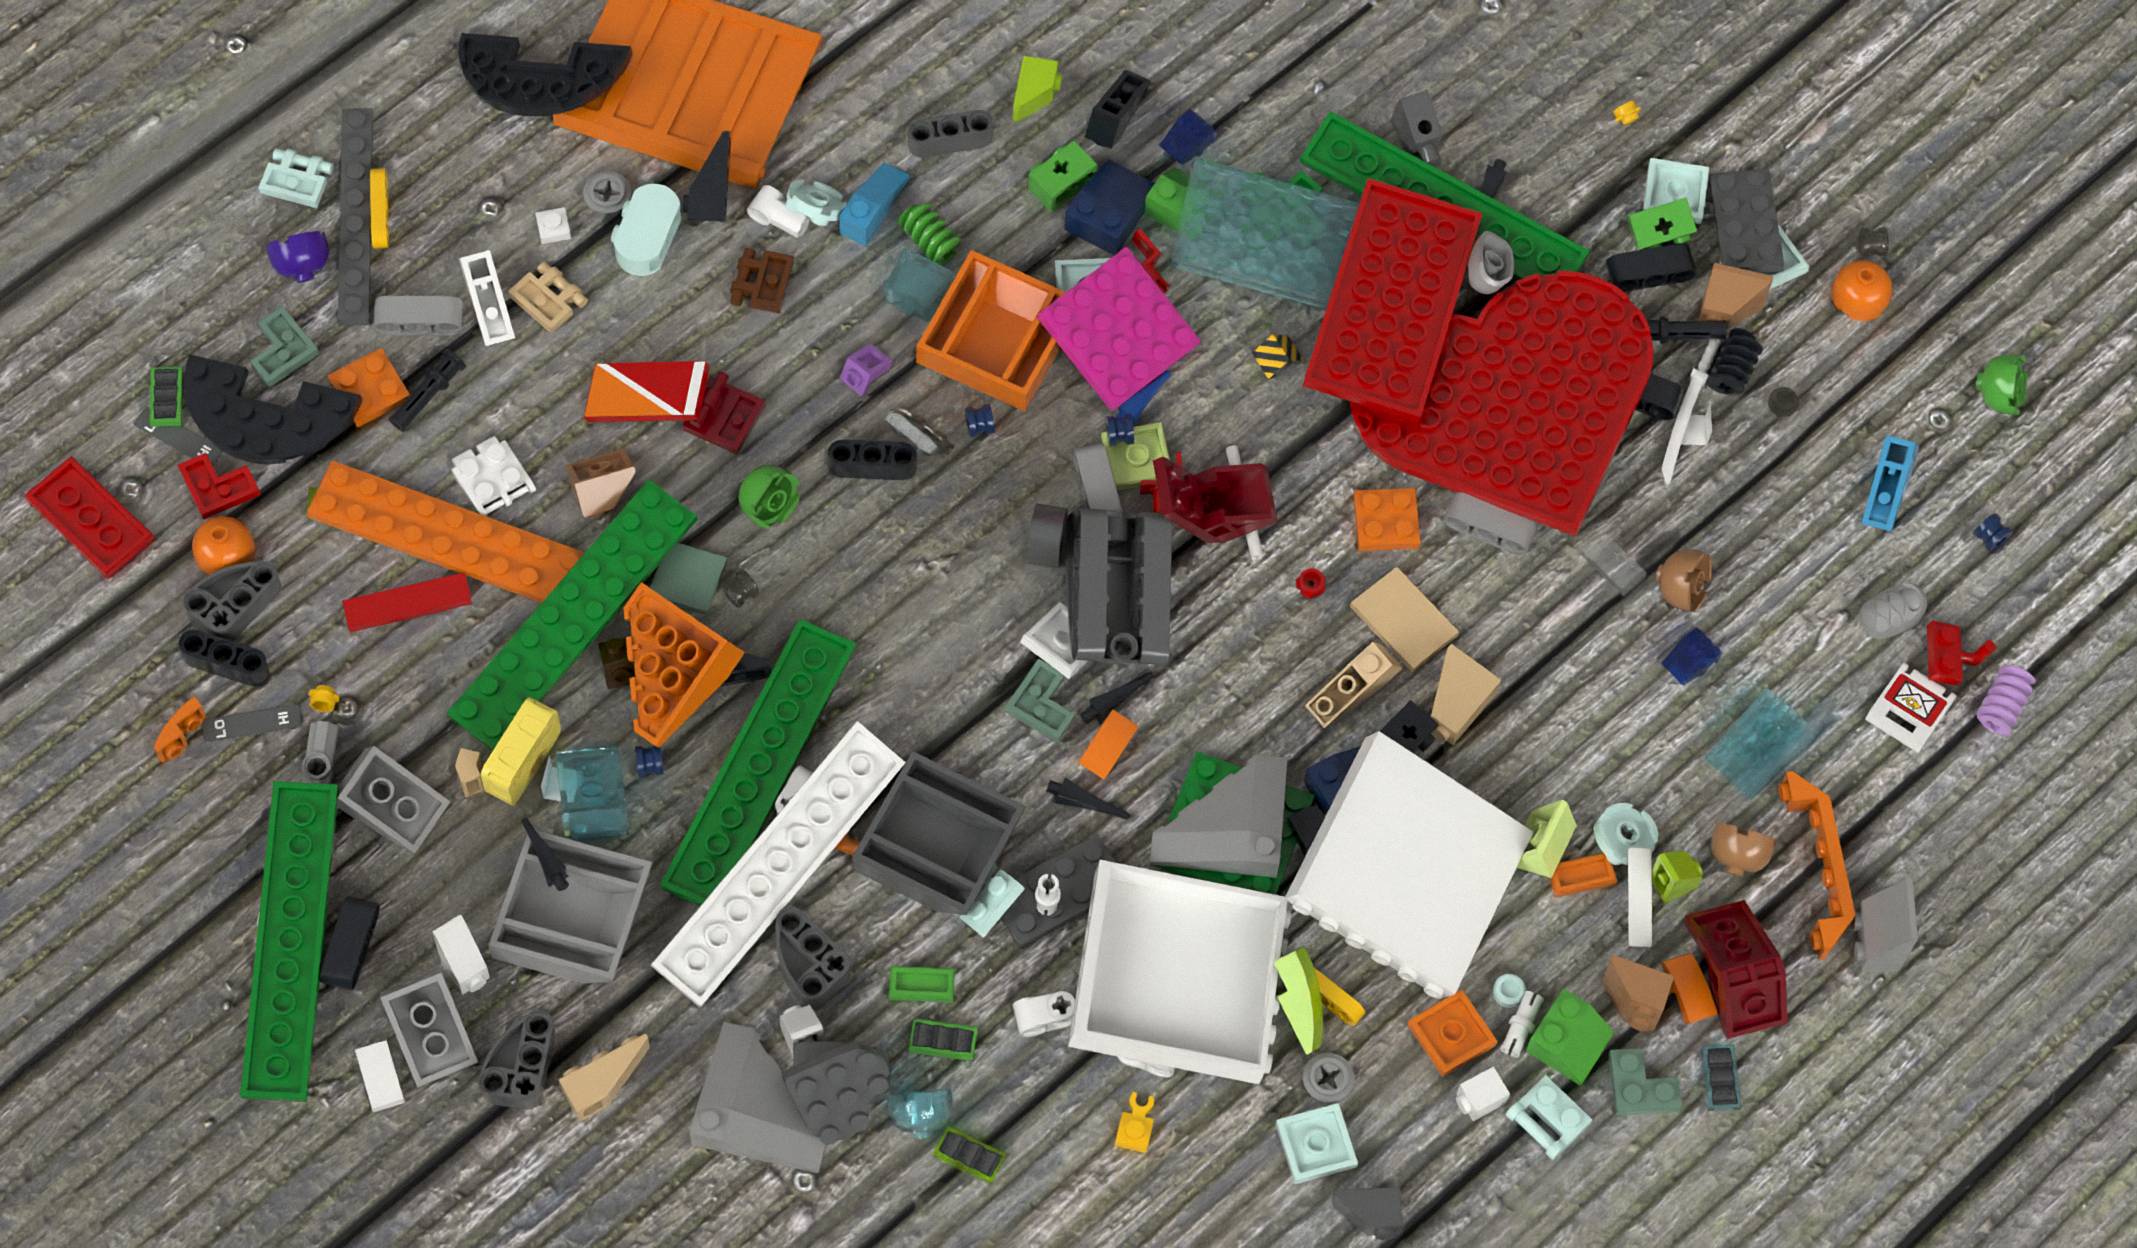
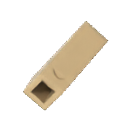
M1372 642L1305 706L1326 729L1380 690L1402 667L1383 645Z
M646 1033L640 1037L634 1035L627 1038L621 1043V1047L611 1052L603 1051L592 1058L591 1063L581 1068L580 1066L570 1068L559 1079L561 1091L579 1122L607 1108L650 1048Z

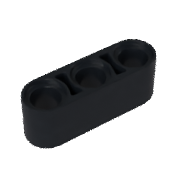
M1684 243L1620 253L1606 260L1611 284L1623 292L1682 283L1693 279L1697 275L1690 246Z
M1651 374L1635 411L1663 420H1672L1676 415L1684 390L1676 382Z
M836 440L828 448V466L830 472L840 478L908 480L917 471V452L913 445L906 442ZM838 456H846L849 459L841 462L837 461L835 458H837ZM870 457L878 458L879 461L875 463L867 462L866 459ZM905 458L908 459L910 462L907 464H900L896 461Z
M188 630L179 638L178 644L183 659L187 665L255 687L263 685L269 679L270 670L265 655L256 648L199 630ZM192 646H202L197 652L188 651ZM222 655H231L227 661H217ZM252 664L261 665L255 671L247 670V668Z
M351 896L345 898L323 962L320 983L351 991L354 990L378 920L379 903Z

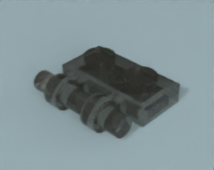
M898 408L891 409L884 419L892 425L891 430L903 438L908 437L915 443L914 447L926 456L943 453L949 455L954 449V445L946 440L947 436L941 431H935L926 424V420L919 414L914 415L909 410Z

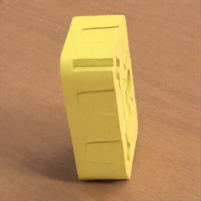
M531 697L524 701L482 768L481 779L485 792L512 806L518 802L560 734L561 725L556 710Z

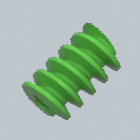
M929 202L922 205H913L900 215L898 224L904 227L905 233L911 236L915 244L919 245V249L926 253V257L933 261V265L936 268H941L954 258L961 243V238L958 236L952 238L954 230L952 228L945 229L947 222L944 219L937 221L940 214L937 211L930 213L932 205Z

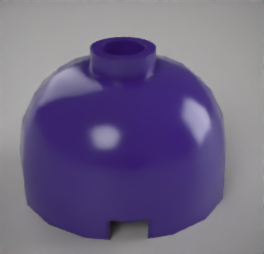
M320 231L287 236L288 240L284 241L282 245H280L279 239L266 245L268 258L273 269L286 278H296L297 283L315 279L314 273L322 270L329 256L325 232L320 234Z

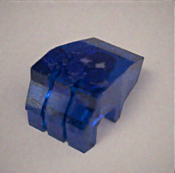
M1189 109L1178 118L1159 146L1179 164L1184 165L1195 156L1200 157L1208 142L1214 143L1216 141L1218 131L1196 112Z
M1696 627L1679 641L1661 664L1681 685L1685 686L1695 678L1702 677L1714 662L1717 664L1723 652L1715 646V643L1710 638H1707V635L1702 630Z

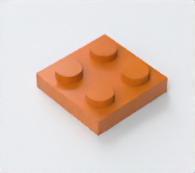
M382 348L327 375L328 381L334 389L361 395L363 401L352 420L357 428L401 406L410 396Z
M1415 488L1354 490L1353 501L1358 551L1420 548Z
M1462 989L1456 992L1455 995L1449 996L1408 1020L1407 1026L1442 1078L1492 1049L1498 1042Z

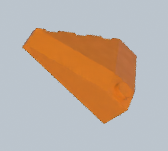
M641 582L623 608L624 619L630 621L632 637H626L627 656L630 662H634L635 677L630 678L631 701L638 703L639 719H634L633 724L634 731L659 748L729 677L745 652Z

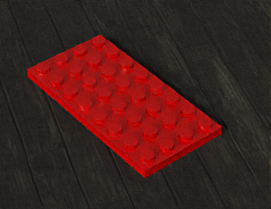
M1367 178L1302 386L1420 422L1483 213Z

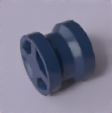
M983 404L978 409L973 407L965 408L966 424L970 438L976 437L978 433L982 432L987 434L995 433L990 404Z
M1125 414L1122 418L1106 416V432L1109 447L1116 446L1120 442H1125L1127 445L1134 444V428L1131 414Z
M1995 513L1986 518L1974 530L1973 534L1978 539H1983L1986 543L1985 547L1989 552H1992L2004 544L2013 534V531L2009 527H2004L2001 523V518Z
M655 745L651 748L635 747L639 777H645L648 773L664 774L661 746L659 748Z

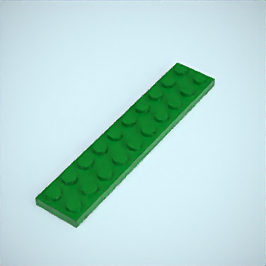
M1331 111L1300 157L1301 164L1360 196L1363 194L1367 178L1483 213L1474 244L1484 231H1490L1505 240L1513 251L1514 273L1512 278L1517 281L1538 273L1540 276L1558 274V271L1579 272L1589 255L1590 250Z
M648 479L446 713L447 716L493 752L524 701L531 697L541 703L627 603L639 584L645 582L698 520L697 515Z
M799 619L660 883L661 890L701 906L757 840L775 806L777 798L789 779L856 649L855 642Z
M273 781L240 1092L242 1099L308 1102L339 787L337 784Z

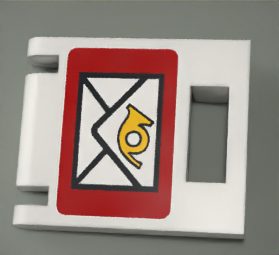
M1903 662L1869 711L1865 720L1919 753L1955 701L1957 695L1951 693L1945 698L1943 694L1946 688L1935 681L1929 680L1927 676L1916 669L1908 675L1906 672L1909 665ZM1889 711L1916 726L1913 733L1886 717Z

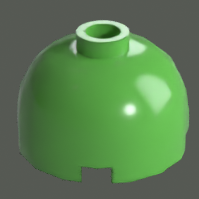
M2006 354L1997 356L1987 363L1984 373H1978L1977 391H1982L1984 402L1995 412L2019 415L2021 413L2017 409V403L2024 405L2027 371H2021V363H2027L2025 355Z
M759 466L744 478L740 486L738 495L740 507L746 516L759 527L772 528L769 524L774 523L777 519L778 523L781 524L794 511L800 496L796 492V484L800 486V482L795 475L779 466Z

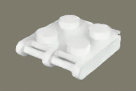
M495 436L476 446L479 455L475 456L472 450L469 449L452 459L455 467L451 469L452 475L478 514L488 517V513L504 504L506 507L511 505L512 500L526 492L533 493L536 491L533 482L507 442L504 440L499 443ZM523 484L525 485L523 488H521V489H519V490L513 492L512 494H510V495L507 494L508 492L514 490L515 488H517V487H519V486H521V485H523ZM499 497L501 498V500L493 503L492 505L486 508H483L484 505L494 501Z

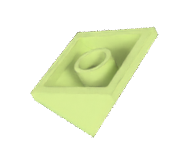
M1564 800L1531 811L1524 826L1532 830L1533 834L1516 868L1552 878L1577 826L1568 803Z

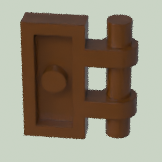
M746 248L743 257H740L736 268L739 271L736 280L732 282L730 293H732L730 303L734 306H741L743 297L750 296V308L780 314L794 264V256L764 250L762 260L754 259L756 251ZM753 272L758 273L755 284L748 282L749 276Z

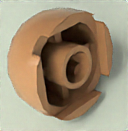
M1689 549L1676 551L1669 556L1664 565L1661 564L1658 567L1656 573V581L1660 583V592L1665 601L1677 609L1697 612L1707 595V592H1701L1704 581L1710 582L1711 556L1699 550Z
M1720 822L1716 823L1711 839V850L1716 861L1726 866L1724 872L1738 877H1743L1744 872L1755 873L1763 869L1769 863L1776 845V840L1752 830L1738 829V826Z

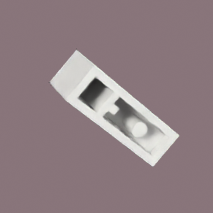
M490 250L459 258L485 346L514 339V332Z
M461 914L434 930L433 936L441 963L461 994L463 995L468 991L475 992L486 984V980L490 978L488 968Z

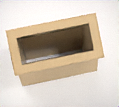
M461 748L455 768L466 798L484 791L481 779L483 763L480 752Z

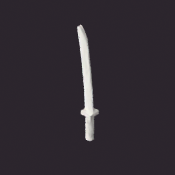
M1719 339L1709 340L1698 368H1693L1689 378L1691 382L1680 407L1661 468L1666 486H1669L1671 483L1678 452L1700 389L1702 386H1705L1709 376L1707 371H1709L1711 363H1713L1714 357L1720 348L1721 341Z

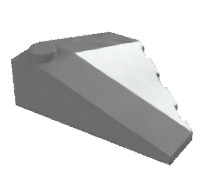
M1256 754L1246 762L1247 765L1234 775L1232 773L1212 787V792L1200 801L1196 799L1180 811L1175 820L1164 827L1162 825L1152 834L1149 864L1277 878L1281 851L1287 758Z
M723 1022L691 1126V1145L819 1174L826 1144L822 1143L819 1137L814 1136L807 1127L784 1081L779 1065L773 1056L769 1057L760 1043L762 1039L756 1029Z

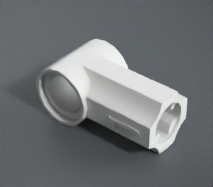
M764 185L747 208L748 215L757 223L766 226L771 223L797 238L804 234L811 220V217L787 209L784 196L777 189L768 185Z

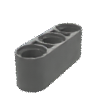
M974 110L914 121L908 128V149L913 156L925 158L983 148L992 141L993 118L987 111ZM982 127L984 128V130L980 131L975 130L974 128ZM953 132L955 135H946L945 133ZM924 137L926 140H917L916 138Z

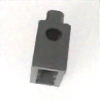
M1425 90L1399 99L1391 121L1405 151L1415 157L1420 155L1422 161L1430 165L1437 164L1441 161L1437 147L1443 134L1428 91Z

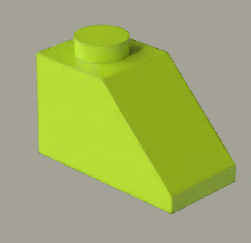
M1023 56L1013 104V121L1019 122L1053 102L1055 90H1061L1063 73H1058L1059 61Z
M1687 851L1664 852L1658 855L1652 869V884L1664 904H1667L1698 889L1703 878L1702 868L1695 858L1691 859Z

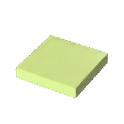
M1161 422L1133 427L1134 444L1130 445L1120 442L1116 446L1109 447L1107 432H1101L1102 443L1107 452L1117 491L1140 487L1142 480H1156L1153 460L1163 456L1170 460Z

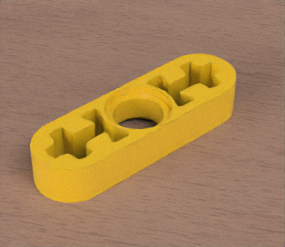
M386 168L370 169L373 249L389 248Z
M1314 968L1319 984L1322 1005L1348 1025L1355 1026L1365 1015L1364 1008L1354 998Z

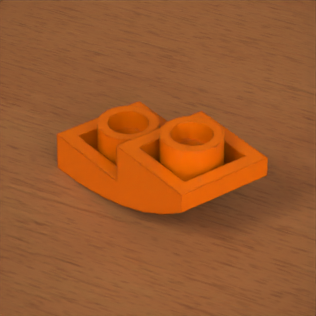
M195 696L169 719L159 734L154 750L161 763L178 757L183 752L184 747L188 745L184 733L197 729L203 719L206 718L203 707Z
M1112 709L1078 763L1105 780L1139 726Z
M1692 953L1661 962L1664 973L1674 976L1670 993H1676L1684 1024H1690L1718 1014L1708 984Z

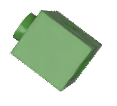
M1073 141L1066 147L1064 145L1060 146L1053 153L1052 157L1044 163L1039 162L1033 166L1029 172L1028 189L1050 212H1053L1076 195L1097 172V163Z
M1687 197L1626 217L1636 250L1661 247L1663 243L1672 240L1674 244L1691 241L1690 235L1697 232ZM1661 219L1664 224H1670V228L1666 230V235H1663L1662 231L1656 232L1655 229Z

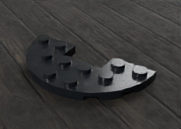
M461 33L458 50L459 61L467 84L482 101L506 113L542 117L571 111L601 96L622 76L633 55L631 46L574 42L567 65L515 61L520 47L518 37Z
M189 354L184 375V391L187 406L200 431L224 453L234 458L257 464L286 463V460L303 455L307 457L327 446L329 440L348 427L363 401L359 394L304 381L293 409L242 397L241 393L249 374L246 367Z

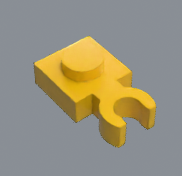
M1133 1092L1129 1100V1108L1132 1114L1122 1112L1115 1146L1147 1153L1154 1119L1145 1116L1153 1110L1154 1096H1149L1147 1105L1139 1106L1136 1103L1137 1092Z

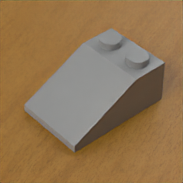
M375 746L363 750L338 786L337 807L355 820L413 854L416 853L450 803L448 799Z
M1906 878L1862 900L1852 921V930L1857 931L1858 942L1854 944L1855 961H1860V972H1899L1916 944L1918 935L1912 878Z
M441 968L380 993L381 1001L417 1088L478 1063Z

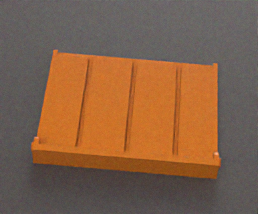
M608 0L588 43L631 46L633 55L630 63L618 81L601 96L579 108L553 115L554 125L700 172L722 132L732 131L729 182L757 190L761 180L766 175L768 156L822 42V35L714 0Z

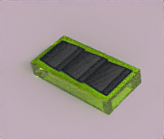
M947 1126L933 1152V1157L992 1185L1006 1158V1153Z

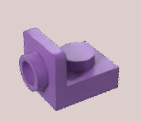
M870 343L847 358L840 379L862 396L867 392L871 381L890 370L893 361Z

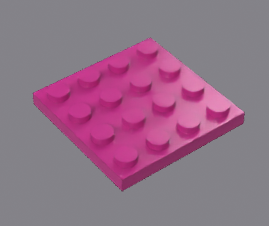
M1127 247L1036 316L1111 412L1201 343L1200 339Z

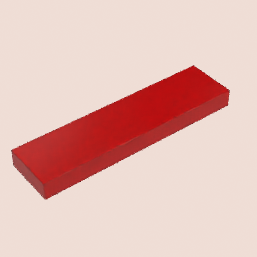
M464 572L342 600L349 633L471 605L472 600Z

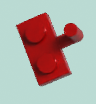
M1932 620L1927 625L1929 680L1957 686L1963 681L1962 663L1972 666L1980 665L1996 649V645L1994 642L1987 640L1974 653L1962 651L1960 626Z

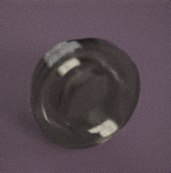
M1788 387L1775 389L1768 398L1770 410L1781 417L1794 414L1799 405L1796 393Z

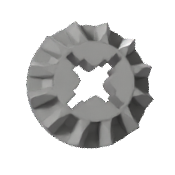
M612 171L597 173L589 178L584 186L583 196L585 204L590 207L592 212H599L603 216L609 213L617 215L618 211L623 208L626 200L631 199V186L627 179L619 173ZM608 186H610L612 196L605 202L602 194H605Z
M1322 1053L1308 1061L1303 1071L1302 1081L1306 1088V1093L1314 1097L1316 1102L1322 1101L1331 1105L1334 1102L1343 1101L1352 1091L1355 1076L1350 1063L1345 1058L1334 1053ZM1322 1071L1326 1072L1329 1076L1337 1074L1333 1082L1335 1087L1330 1086L1328 1083L1319 1085L1323 1079Z

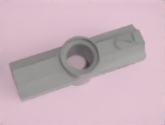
M317 721L310 724L306 757L302 763V783L331 784L335 777L333 767L339 731L338 725L327 721ZM317 766L326 767L325 771L320 775L315 776L311 774V771Z

